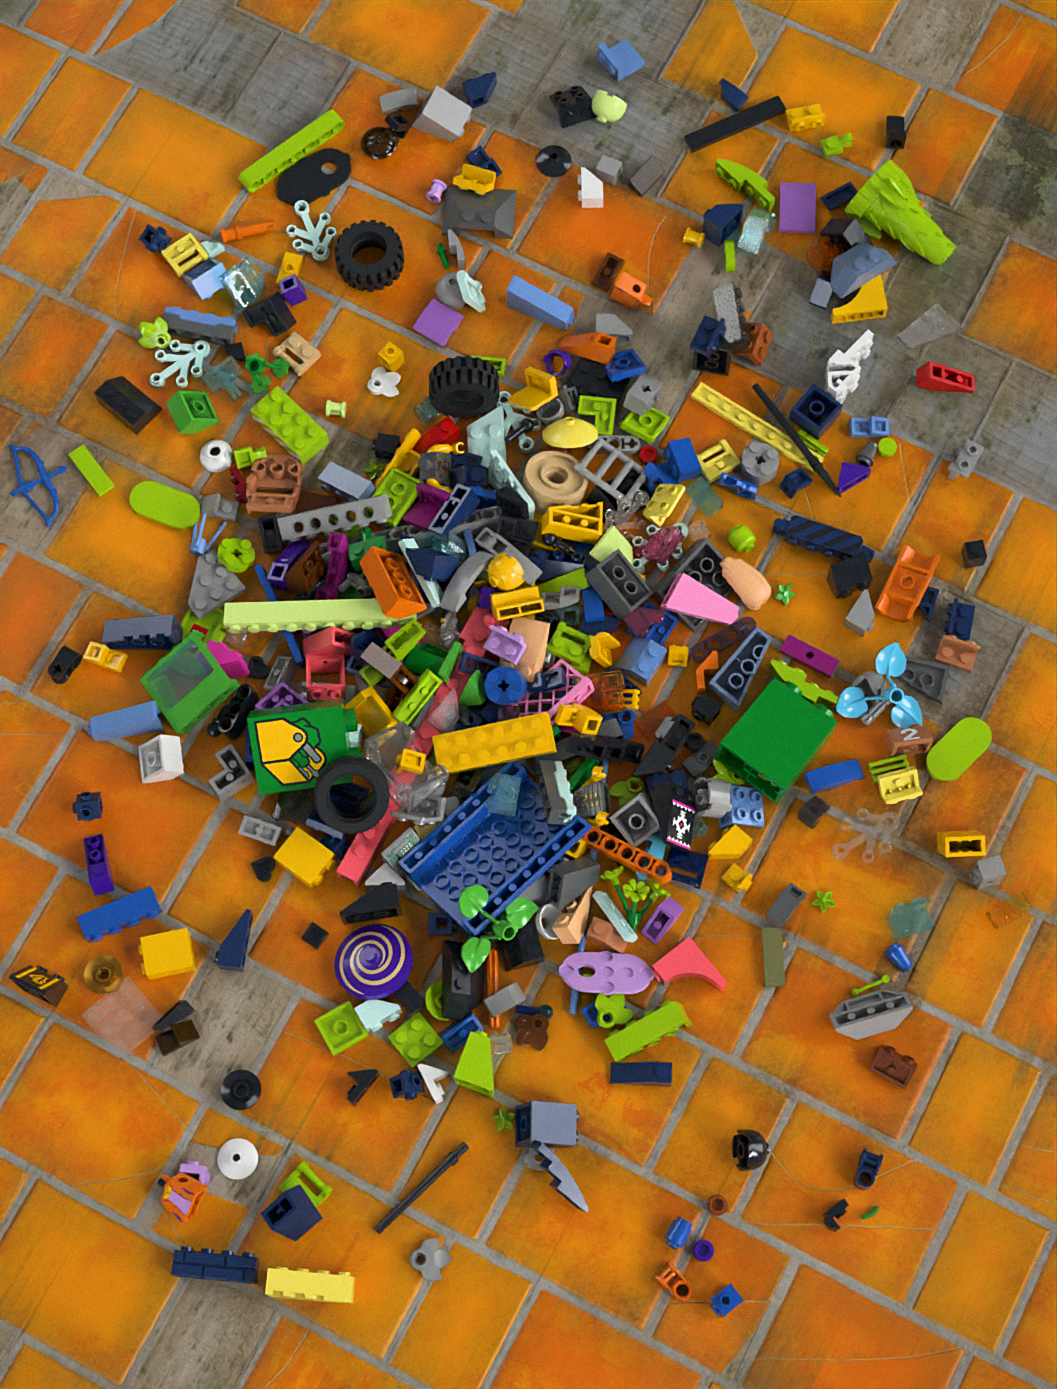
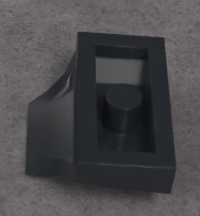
M682 714L674 717L666 716L655 732L659 743L676 756L696 724Z

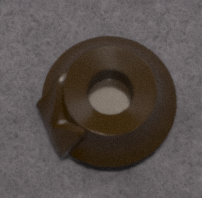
M375 127L363 135L361 148L371 158L385 159L395 152L400 139L390 127Z

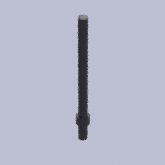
M463 1142L453 1153L450 1152L445 1157L446 1160L374 1229L379 1234L382 1233L451 1165L454 1166L459 1161L458 1158L469 1149V1146Z

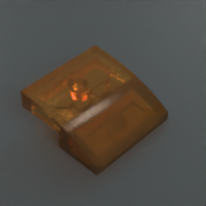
M621 670L586 675L592 681L595 689L587 697L588 708L598 714L623 712L626 710L622 692L626 688Z

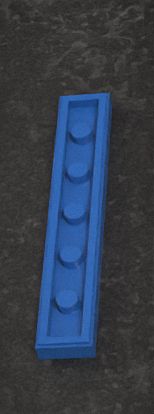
M574 541L576 554L588 557L583 567L588 573L597 566L595 560L589 555L594 545ZM590 584V587L581 590L585 622L604 621L602 598Z
M260 564L255 566L254 568L269 602L279 601L273 585L267 580L268 574L265 568ZM282 630L297 665L301 669L306 667V660L303 657L294 633Z

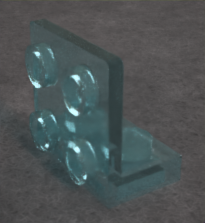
M918 897L913 899L910 904L904 905V903L893 906L887 921L895 941L933 928L926 909L930 903L929 897L925 899Z

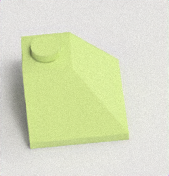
M611 525L589 555L599 564L619 548L633 566V547L616 527Z

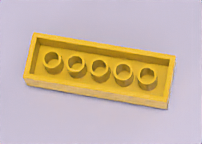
M546 712L432 736L439 775L444 776L557 752L550 714Z

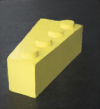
M287 1267L268 1268L265 1294L273 1298L353 1304L355 1278L350 1276L351 1273L338 1272V1275H332L330 1271L318 1270L317 1273L309 1272V1269L297 1268V1271L289 1270Z

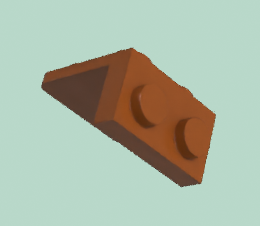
M764 322L733 323L727 337V341L732 347L731 355L748 356L756 366H762L773 334Z

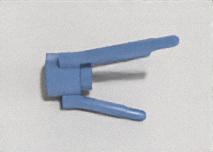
M204 513L198 535V523L194 524L192 541L189 547L190 552L197 556H202L210 551L212 545L226 526V521L223 522L207 545V541L201 538L207 516Z

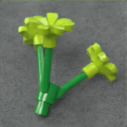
M623 866L612 870V872L611 870L605 871L599 877L603 881L611 880L613 887L615 886L628 918L627 922L634 932H636L637 925H639V920L653 901L655 902L659 896H663L666 899L671 896L669 892L659 887L657 882L649 880L648 885L651 886L653 892L649 896L650 899L641 911L638 912L636 911L639 898L642 900L646 899L650 888L644 886L645 883L643 881H639L636 884V880L631 879L629 880L630 886L627 884L623 886L624 896L626 898L631 897L633 902L631 911L619 886L618 876L623 873Z

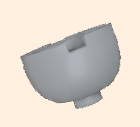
M453 272L445 274L438 280L435 293L437 301L452 310L463 308L466 302L463 300L456 278L457 273Z

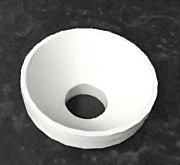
M211 440L200 451V460L203 467L211 472L226 470L234 459L232 448L227 442L222 440ZM213 448L221 450L217 456H212L210 451Z
M551 903L539 908L535 918V926L542 937L548 940L558 939V936L552 929V926L561 909L556 908ZM542 918H543V919L545 920V922H546V927H545V929L542 927V923H541V919H542Z

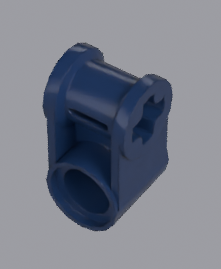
M863 1148L854 1178V1184L858 1189L868 1190L873 1185L882 1163V1154L876 1155ZM860 1175L868 1176L869 1184L861 1183Z

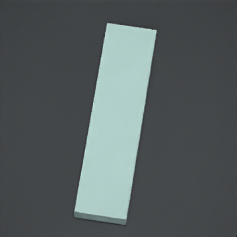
M414 538L402 539L398 544L432 607H441L440 604L444 593L437 580L435 579V582L426 581L424 576L417 575L405 552L406 548H419Z

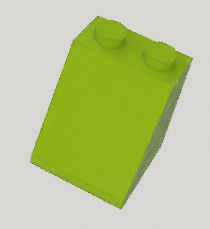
M476 1030V1032L470 1031L454 1074L455 1084L494 1097L495 1089L490 1038L487 1037L488 1034L479 1030Z

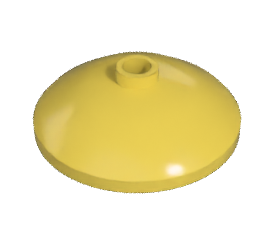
M574 417L559 419L549 424L542 432L544 442L560 448L586 446L593 443L598 437V431L591 423Z

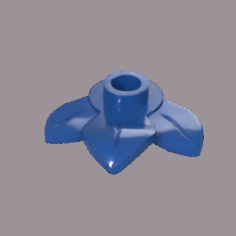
M668 461L660 463L657 467L652 462L646 465L645 475L648 479L647 487L650 492L655 493L656 487L653 486L654 482L658 486L660 484H679L675 476L671 475V467Z
M611 709L601 714L603 717L601 722L613 718L617 719L624 734L622 739L630 740L633 737L635 715L631 710L622 709L616 711ZM627 716L629 720L623 721L622 718Z

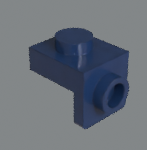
M328 833L319 842L332 851L340 861L343 860L351 846V843L345 837L342 839L334 838Z

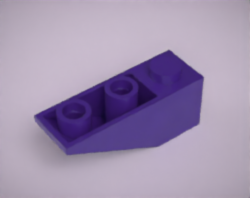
M298 540L292 542L273 562L267 580L276 590L288 591L285 574L311 545L310 541Z
M103 833L84 838L88 878L95 896L114 891L113 876Z

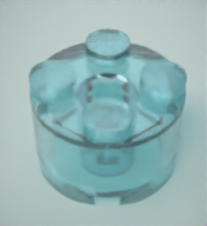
M451 532L444 536L434 533L430 538L429 542L431 545L429 549L458 556V566L467 560L466 541Z

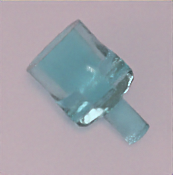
M426 397L414 408L415 415L423 423H427L440 414L431 405L429 397Z

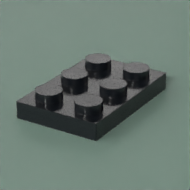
M580 357L566 385L568 388L575 386L579 397L582 395L617 399V407L630 382V378L612 382L606 374L604 367Z

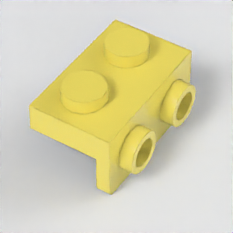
M915 766L877 776L880 796L885 804H895L898 801L914 799L917 796L923 795Z

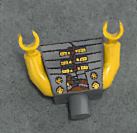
M461 442L452 446L449 444H436L430 447L427 453H422L418 460L420 479L427 485L451 494L453 489H451V454L449 453L452 452L455 455L464 453V451L458 450V446L464 444Z
M598 766L593 767L592 776L573 793V805L576 806V816L579 815L596 828L603 824L608 825L611 821L609 818L612 816L609 786L601 780L606 777V774L601 773L604 767Z

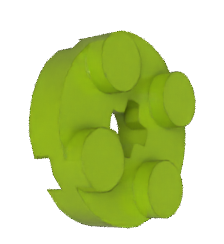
M237 538L222 540L217 551V560L220 565L226 566L228 571L244 572L254 563L255 551L249 540ZM233 553L239 554V557H235Z

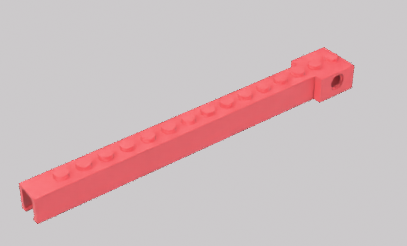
M476 605L459 635V642L462 644L464 652L494 661L496 655L483 648L492 632L489 627L490 625L495 627L501 625L509 631L510 621L507 619L498 621L493 618L492 612L479 608ZM468 657L466 659L464 668H468L470 658ZM461 658L447 684L442 682L439 686L429 711L418 730L415 729L405 749L426 754L423 771L434 752L432 736L441 735L450 725L455 716L454 709L469 678L472 676L458 670ZM474 660L471 670L473 671L477 662L476 660ZM482 662L480 663V666H479V669H478V670L481 669V667H482V665H483ZM397 766L394 767L388 778L390 797L387 811L375 827L373 826L372 829L356 835L336 871L339 878L344 880L347 877L354 881V886L360 887L396 822L397 816L391 815V811L404 808L408 800L409 791L414 790L421 777L420 774L405 770L397 774Z

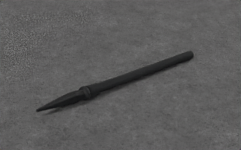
M758 383L752 386L753 390L806 457L813 471L817 472L821 479L841 497L829 474L823 468V464L807 448Z

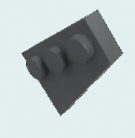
M905 656L906 669L900 676L895 678L941 704L950 666Z

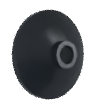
M547 146L538 153L536 164L542 174L549 177H559L570 169L571 156L561 146Z
M235 1070L229 1073L221 1085L223 1101L234 1110L251 1108L257 1103L261 1095L259 1079L248 1070ZM245 1088V1093L240 1095L239 1089Z

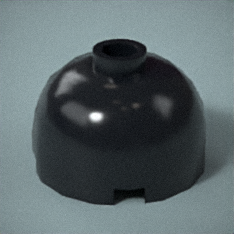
M737 1130L738 1135H734L732 1141L733 1158L737 1157L739 1163L736 1164V1167L740 1171L758 1169L764 1164L769 1154L768 1143L755 1130Z

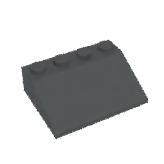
M707 538L698 539L654 586L652 596L661 605L676 575L685 573L726 599L733 591V588L722 576L720 562L725 557ZM669 611L693 632H696L706 621Z

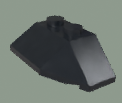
M443 940L442 1018L461 1020L483 1001L484 962L473 973L469 972L461 957V949L464 945L462 942Z

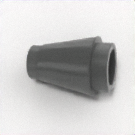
M869 441L856 456V464L871 467L878 447L877 444Z

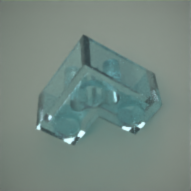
M757 206L747 215L737 248L755 255L763 251L767 243L764 240L766 234H769L771 230L773 231L777 220H774L776 214Z

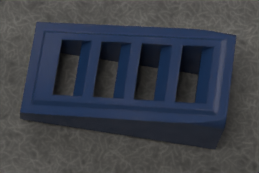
M463 652L458 670L473 675L479 669L482 662L481 674L483 679L486 680L488 673L499 667V663ZM468 657L470 658L468 668H464ZM474 660H476L477 662L473 671L471 670ZM490 665L487 675H484L486 666Z

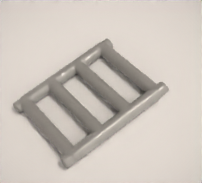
M597 437L593 446L581 462L574 465L573 469L621 503L630 507L633 502L631 500L647 479L645 468L605 440ZM600 447H602L610 454L597 472L593 474L586 469V466ZM615 458L625 463V465L609 485L601 477ZM632 468L640 476L628 493L623 495L616 489Z

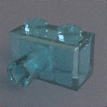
M231 355L202 376V381L213 395L222 389H226L234 401L238 400V396L239 398L243 396V393L234 383L235 379L243 374L242 369Z
M500 773L494 774V777H491L489 783L491 795L490 797L488 796L486 801L488 813L508 817L515 816L521 777Z

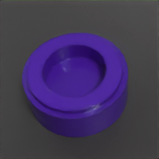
M707 1240L698 1241L693 1247L694 1257L701 1262L710 1260L714 1254L713 1245Z

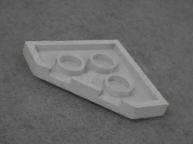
M214 548L198 558L188 600V607L198 620L203 619L224 606L225 603L246 592V588L233 572L228 571L223 564L220 565L217 560V551Z

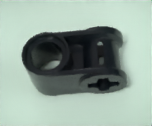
M63 646L48 667V672L52 676L53 681L56 684L65 683L81 663L82 655L67 646Z

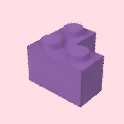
M282 681L255 705V709L259 710L309 702Z

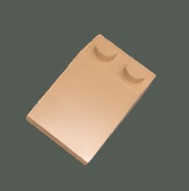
M521 616L513 617L508 633L513 635L515 632L524 638L523 641L528 646L517 665L500 658L499 667L516 668L524 675L526 681L533 683L537 678L536 674L538 671L543 673L550 623Z

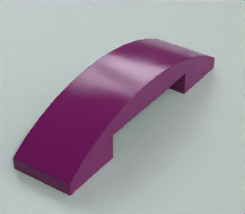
M330 531L326 550H331L332 552L324 587L317 588L315 600H335L339 594L338 586L344 581L348 560L346 534Z

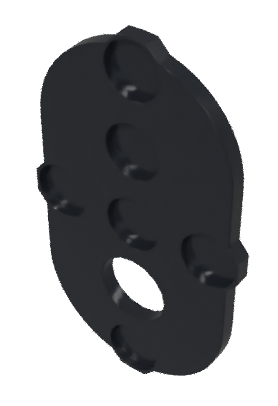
M327 148L307 158L300 159L296 165L284 171L279 177L277 183L278 198L280 201L295 206V203L300 200L310 204L320 197L328 196L332 190L348 180L351 174V157L348 153ZM326 163H334L337 169L332 174H325L322 172V167Z

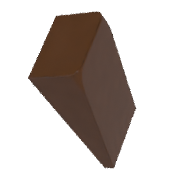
M608 252L591 285L608 292L622 270L625 261Z

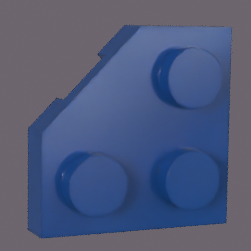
M630 349L615 353L613 361L605 366V371L613 382L646 373V366L636 352Z

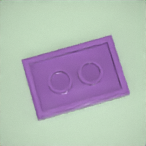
M781 182L779 233L815 234L816 184Z

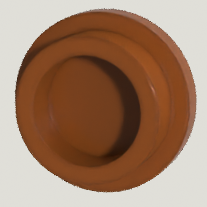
M713 1195L707 1202V1209L714 1216L723 1215L728 1208L726 1199L721 1195Z

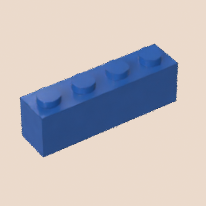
M150 886L77 916L85 939L88 942L94 943L102 940L103 936L121 932V929L127 926H137L144 919L156 918L162 912L154 889Z

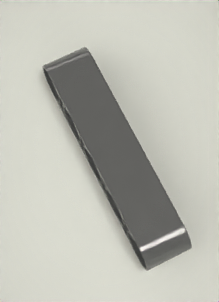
M616 718L600 724L597 735L619 739L624 738ZM568 737L555 743L557 752L531 757V761L535 770H537L539 760L562 761V764L565 765L583 756L566 752L570 739Z

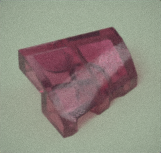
M665 525L656 534L646 539L648 543L642 548L635 547L632 551L644 559L664 564L685 537L678 527Z

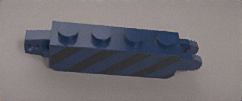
M797 515L791 517L790 521L781 518L774 521L772 529L774 533L784 536V541L792 546H801L810 552H819L828 558L835 557L841 559V561L863 552L866 553L868 563H871L874 557L875 550L862 545L863 539L861 536Z

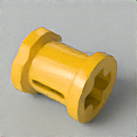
M688 227L683 237V243L688 242L697 245V248H701L705 233L695 232Z

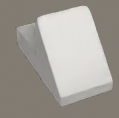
M421 1063L418 1064L417 1067L435 1103L442 1102L443 1098L441 1095L445 1093L440 1083L435 1084V1082L449 1075L448 1072Z

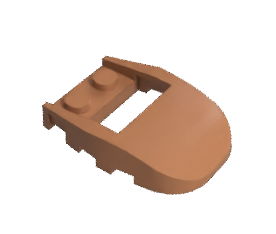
M270 454L265 458L257 459L251 468L252 473L247 477L246 497L248 501L246 508L248 514H251V511L287 513L290 516L300 495L301 464L299 460L293 456ZM257 489L293 491L292 495L256 492Z

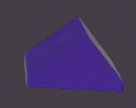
M843 462L837 485L839 493L842 494L869 478L871 469L866 466Z

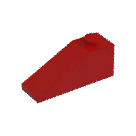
M931 361L916 370V386L931 391L975 392V378L973 374Z
M447 416L426 432L417 441L412 450L421 455L422 453H427V450L436 444L452 445L460 439L459 429L451 418Z

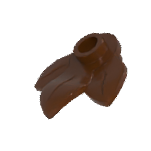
M536 1013L533 1016L523 1014L517 1017L514 1021V1024L520 1028L516 1036L517 1045L523 1046L533 1043L536 1050L541 1051L549 1039L546 1031L549 1027L547 1016L542 1013ZM538 1019L542 1021L541 1027L536 1026Z

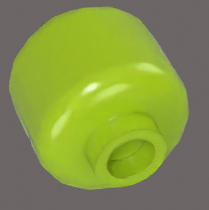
M736 525L729 531L728 541L736 552L741 553L745 551V553H748L754 548L753 544L756 537L748 526Z

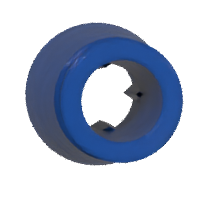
M895 942L885 950L886 957L903 973L913 966L903 946L899 945L898 942Z

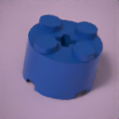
M497 667L488 673L485 680V692L489 700L499 705H514L523 698L527 691L526 678L519 670L513 667ZM505 682L509 684V687L506 689L503 688Z

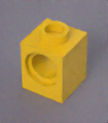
M390 341L378 353L379 364L389 372H395L405 362L403 351Z

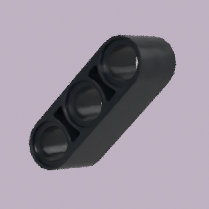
M241 684L236 689L218 723L219 731L229 740L239 738L247 724V717L250 711L254 710L255 705L259 702L258 693L250 685Z

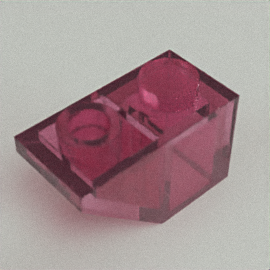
M637 607L622 620L636 637L639 635L643 637L651 631L649 627L652 624L658 625L666 619L664 615L667 612L660 609Z

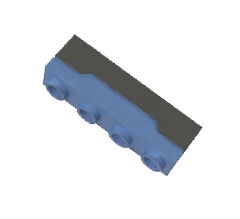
M166 306L162 319L167 323L170 335L197 341L203 340L207 343L222 346L234 344L238 331L236 320L230 317H218L211 313L203 314L195 310L187 311L176 306Z

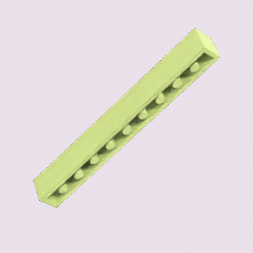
M376 598L225 603L223 624L226 631L230 633H239L241 631H249L251 633L259 631L277 632L278 630H287L289 632L297 630L315 631L316 629H326L331 626L345 630H352L354 628L369 630L378 627L390 629L392 627L402 628L413 618L417 621V613L400 620L392 617L388 618L382 613L381 606Z

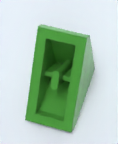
M478 669L469 678L457 705H481L488 698L485 692V681Z

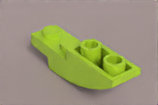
M717 159L715 161L716 174L721 178L723 177L732 189L738 192L745 189L746 193L749 196H753L761 207H765L768 211L774 208L775 197L767 191L768 182L763 177L738 163L724 159Z
M771 660L769 669L776 679L782 683L785 681L794 683L802 691V697L811 704L815 705L818 702L835 710L839 699L836 693L820 689L813 682H805L807 674L803 670L791 668L781 660Z

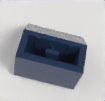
M300 1184L286 1190L261 1212V1215L272 1231L293 1241L299 1240L323 1219Z

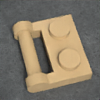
M295 331L272 352L276 358L283 357L285 361H288L290 367L295 370L294 372L298 376L303 375L321 357V352ZM286 350L289 351L293 356L300 360L302 364L299 365L284 352Z

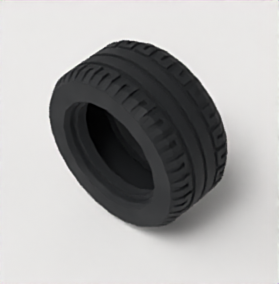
M350 755L331 761L321 771L315 784V809H317L316 811L321 820L328 827L337 830V832L358 834L372 829L373 826L375 827L382 820L389 805L390 790L384 772L374 762L361 756ZM355 775L367 780L374 793V800L370 807L357 814H347L338 810L331 801L330 789L339 778Z

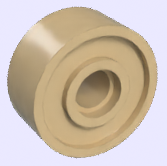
M544 451L531 457L526 465L521 485L534 502L535 512L544 515L549 507L581 505L588 479L573 469L575 464L580 463L576 458L559 451Z

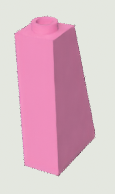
M685 573L676 575L660 605V608L722 625L734 623L738 618L739 614L737 612L740 607Z

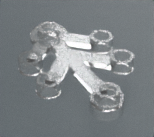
M640 489L636 490L632 496L633 504L625 513L624 509L629 505L630 500L624 495L618 497L617 512L609 509L605 513V528L597 543L614 521V526L618 531L632 528L641 531L645 528L646 523L640 518L632 521L628 520L640 506L648 504L649 496L647 492ZM624 532L622 536L631 544L634 535Z
M865 808L859 809L856 814L859 821L869 820L878 823L873 827L853 823L849 818L842 819L840 828L843 831L851 830L862 834L845 844H836L832 850L833 857L836 860H844L848 855V851L867 840L862 860L864 863H871L874 859L873 850L876 836L883 830V838L878 846V850L883 854L888 853L891 848L889 843L891 832L896 830L900 823L899 817L893 812L877 815L869 813ZM864 812L866 817H860L859 813ZM891 818L893 823H887L886 819ZM843 822H848L850 826L844 827ZM886 844L888 846V849L883 850L881 848V845ZM843 848L844 853H838L837 849ZM865 855H871L872 859H865Z

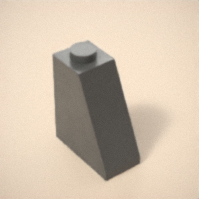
M585 856L551 866L547 901L558 909L564 908L598 882L601 864L591 857Z

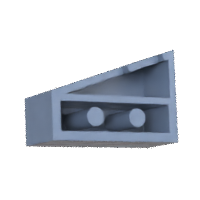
M330 462L318 476L321 488L344 502L371 497L376 491L371 481L333 462Z

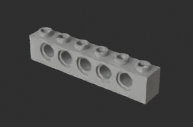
M382 494L299 512L290 516H282L277 518L282 541L289 539V542L300 540L301 536H306L308 539L318 536L317 533L320 532L327 535L330 534V531L335 532L334 529L341 528V531L352 529V526L357 524L359 527L368 526L371 521H376V524L387 521L388 517L392 516L388 495ZM367 507L373 510L372 516L367 513ZM350 511L355 513V520L350 517ZM333 514L337 516L338 523L333 522ZM315 518L320 520V527L315 524ZM298 522L302 523L303 531L298 528Z

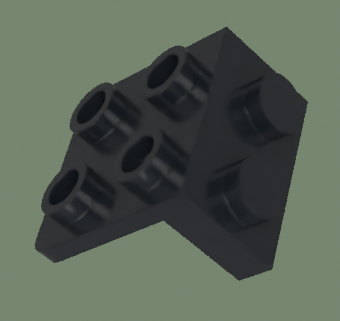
M572 86L568 90L557 91L549 96L550 101L557 109L562 128L595 118L592 110V99L582 86Z

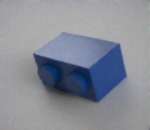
M687 437L668 442L664 450V456L670 463L671 474L675 476L676 481L681 482L698 478L702 468L690 438Z

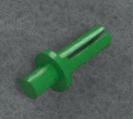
M439 243L437 244L438 251L436 253L440 255L444 269H449L450 264L446 256L447 250Z

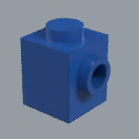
M730 1283L710 1300L712 1303L710 1307L717 1316L721 1314L724 1317L744 1300Z

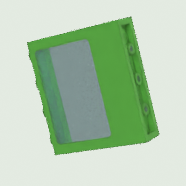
M192 631L188 633L180 644L172 647L171 652L167 656L160 658L158 664L148 669L140 679L175 732L180 734L188 733L240 687L237 680L230 679L207 648L202 640L205 636L202 632Z

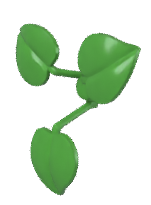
M472 885L463 889L458 901L461 913L467 918H474L480 912L494 922L493 930L496 934L481 935L479 939L471 937L464 943L461 949V957L468 971L473 973L488 956L491 943L487 939L501 940L503 938L507 941L513 939L516 930L522 928L532 915L539 910L536 904L527 898L517 897L505 908L506 916H504V920L497 921L482 909L488 902V891L483 886Z

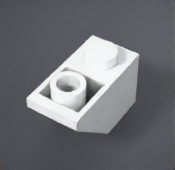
M581 167V175H578V185H581V190H578V201H582V208L603 207V182L585 167Z

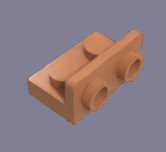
M943 635L934 661L971 673L980 646L970 640H960L954 635Z

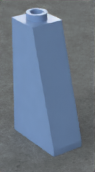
M513 276L506 289L508 308L564 331H567L568 327L573 325L575 321L573 307L518 276Z
M156 701L91 717L90 725H88L89 736H92L95 742L164 731L162 712Z

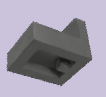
M565 385L557 388L558 396L561 397L565 411L569 412L578 409L579 396L575 386L568 388Z

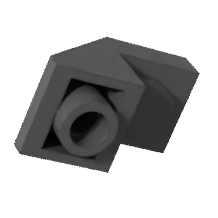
M791 883L783 890L765 917L781 928L791 918L795 909L805 900L807 893Z

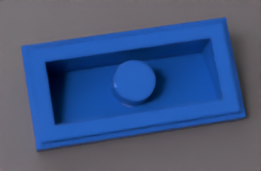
M469 1012L463 1019L455 1020L438 1035L448 1049L454 1053L467 1042L470 1031H482L484 1028L476 1016Z

